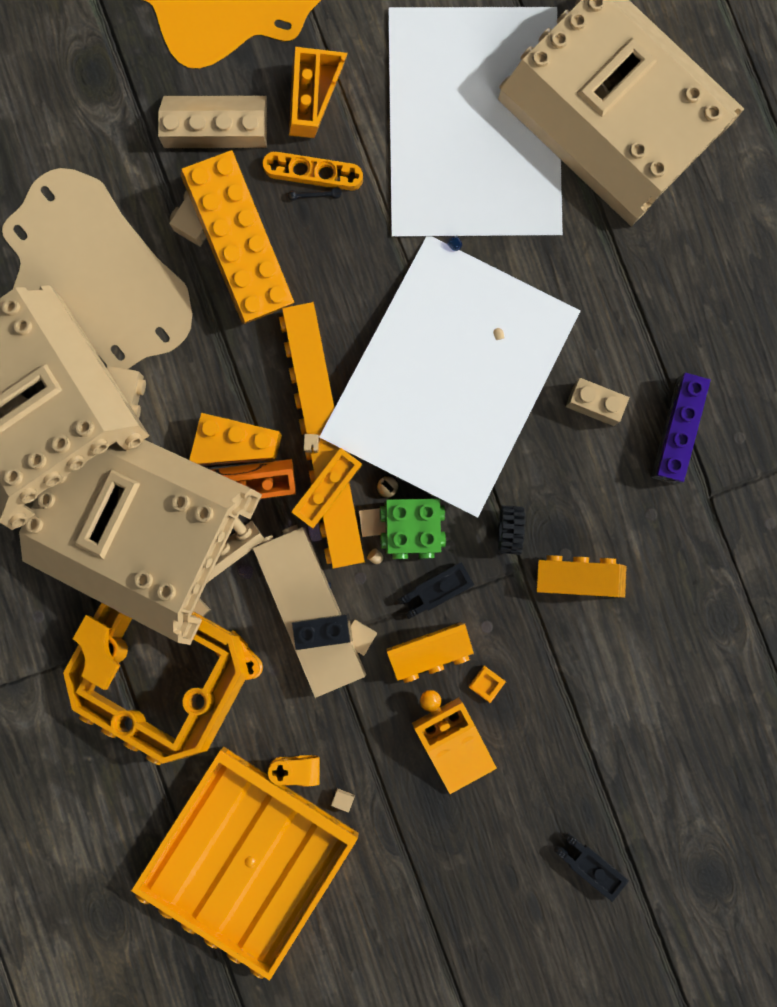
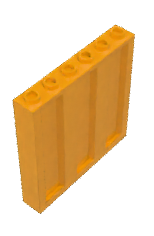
M223 747L131 891L136 894L135 897L144 904L150 903L157 907L158 912L165 918H174L180 922L181 927L188 933H197L203 937L204 942L214 949L220 948L226 952L227 957L237 964H245L250 968V972L260 979L265 977L270 981L356 843L359 833L285 785H275L270 781L268 774L226 747ZM249 856L256 859V865L252 868L245 865V859Z

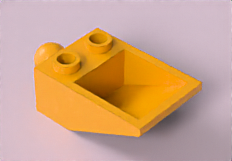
M434 690L425 691L420 697V705L425 711L431 713L414 721L412 724L448 792L452 794L497 768L460 698L458 697L440 707V695ZM455 712H458V717L456 719H449L450 715L454 714ZM432 725L435 726L432 732L425 731L426 728Z

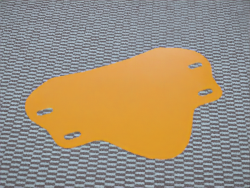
M321 0L143 1H147L153 6L164 40L174 58L188 68H203L225 58L254 35H264L282 41L295 39L301 32L309 12ZM282 20L289 22L292 26L291 29L285 30L276 27L274 22Z

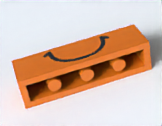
M292 459L210 469L262 494L260 499L296 494Z

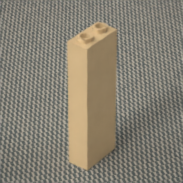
M297 525L284 529L282 531L284 535L274 539L273 535L265 537L259 546L253 548L294 648L292 622L342 615L306 528L301 527L298 529ZM353 642L295 650L315 698L364 678L367 675Z

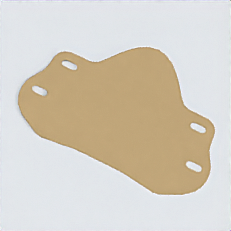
M65 168L50 170L36 179L31 185L23 204L5 221L2 227L3 237L17 253L21 263L13 289L26 287L27 291L39 290L40 286L50 285L63 299L94 350L107 366L129 369L146 357L167 353L178 347L186 339L191 329L192 309L188 288L179 277L155 256L121 214L105 185L92 176ZM43 186H47L54 194L55 199L53 201H48L42 194L41 188ZM15 225H20L26 232L27 238L25 240H21L14 232L13 228ZM161 327L170 338L168 342H163L155 332L156 328ZM113 345H117L124 353V360H118L112 353L111 347Z

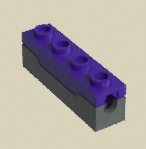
M686 372L677 378L651 478L675 485L684 482L711 379Z

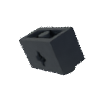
M349 614L292 622L295 650L350 643L353 641Z

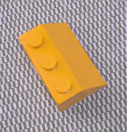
M462 622L387 648V654L397 681L403 679L404 683L418 679V673L427 670L429 674L439 672L444 669L443 664L453 661L454 665L469 661L468 655L474 654L466 626Z

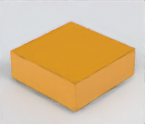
M483 665L468 687L491 703L506 681Z

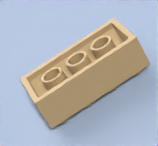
M163 96L158 111V137L164 148H267V96Z

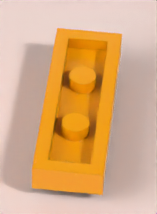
M340 448L292 510V513L314 529L360 469L362 463Z

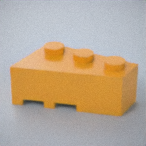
M295 47L292 61L289 136L315 138L343 69L347 53Z
M201 413L189 460L201 466L276 461L282 435L276 430Z
M547 555L546 560L538 561L537 592L625 598L627 566L616 564V559L600 558V563H589V557H573V562L562 561L563 556Z

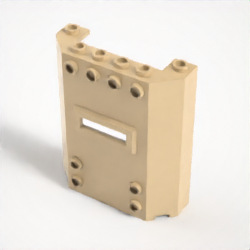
M576 0V6L571 11L565 10L558 18V24L552 30L550 28L546 29L540 36L539 43L534 48L530 46L525 50L520 58L521 62L514 72L499 86L501 90L498 100L632 227L718 136L720 137L744 111V108L631 1ZM633 53L640 62L602 100L594 91Z
M50 285L40 286L39 290L27 291L26 287H17L0 298V407L40 380L45 385L44 389L0 418V523L11 530L25 525L28 519L35 515L34 511L25 505L26 503L34 501L43 491L60 483L62 478L72 471L82 468L88 460L105 452L110 445L117 442L123 449L128 451L131 448L138 447L144 439L149 437V434L65 302Z
M143 440L138 447L131 448L128 451L115 442L105 452L88 460L82 468L72 471L62 478L60 483L49 487L38 495L31 507L35 515L28 519L19 532L22 561L178 643L191 645L202 622V619L191 614L239 514L251 519L262 494L149 441ZM115 485L124 488L99 542L96 543L89 538Z

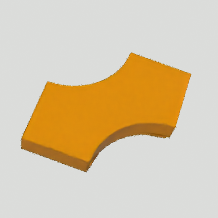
M85 615L73 637V640L79 644L84 653L85 666L81 677L101 689L107 690L120 667V664L113 659L109 650L108 642L112 628L89 615Z

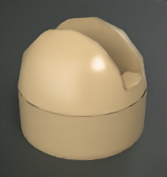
M390 476L381 478L377 484L378 493L385 498L393 497L398 491L397 481ZM384 481L394 489L391 493L382 485Z

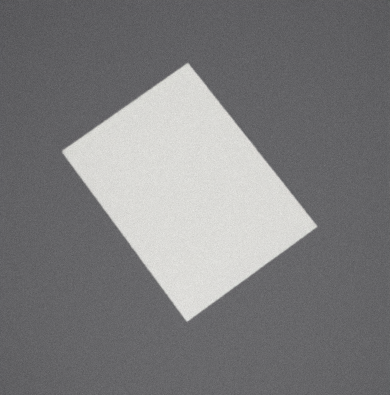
M389 7L392 236L563 235L561 159L498 100L501 90L499 86L514 72L521 62L520 58L525 50L530 46L534 48L539 43L538 40L543 32L548 28L552 30L557 25V7Z
M426 236L326 423L320 438L478 518L580 310L432 236ZM496 328H501L504 332V339L496 340L493 331Z

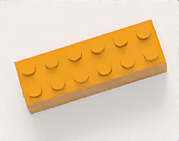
M231 150L182 168L181 178L242 324H247L294 304L233 151Z

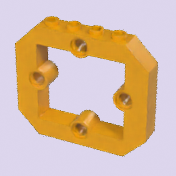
M101 603L93 618L112 628L108 643L113 645L112 657L119 663L125 659L128 653V646L122 637L132 618ZM194 611L191 615L202 619V622L193 640L220 654V657L204 687L192 688L185 693L182 700L183 707L189 715L176 739L146 722L144 715L140 711L126 710L95 692L96 685L81 677L85 666V658L79 644L63 672L71 708L80 714V720L90 725L97 724L102 727L101 732L111 738H116L117 736L124 741L123 745L136 752L138 750L147 754L146 759L157 765L208 751L249 674L239 636ZM200 694L204 698V706L201 709L196 705V698ZM128 717L132 721V727L129 731L125 727V721Z

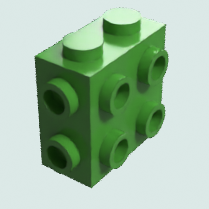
M440 499L386 500L384 506H380V522H385L386 533H381V549H386V554H392V559H408V554H419V559L435 558V553H441V547L446 545L445 531H441V521L445 520V507L440 505Z

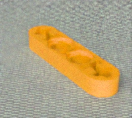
M270 152L263 159L264 171L273 179L330 188L339 187L342 190L349 191L359 189L363 183L361 168L352 163L281 152ZM274 160H278L280 165L276 170H272L269 165L273 164ZM287 161H289V173H286L285 169ZM296 164H305L308 167L307 172L304 175H296L293 172ZM324 167L331 168L333 176L329 179H322L319 176V171ZM337 169H340L341 175H343L340 176V181H336L338 178ZM350 172H354L355 177H357L352 183L348 182L347 177H344L349 176Z

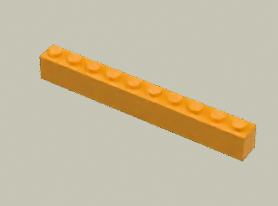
M314 302L282 308L284 316L279 317L282 333L287 332L289 342H284L287 358L292 357L294 366L289 368L292 384L297 383L299 393L294 394L297 409L302 408L304 417L299 419L302 435H319V453H314L313 447L312 453L305 452L307 461L312 460L314 469L309 471L311 485L340 449L320 438L335 407ZM348 483L324 514V522L319 523L322 538L327 537L329 548L324 549L327 564H332L333 569L365 563L350 484Z

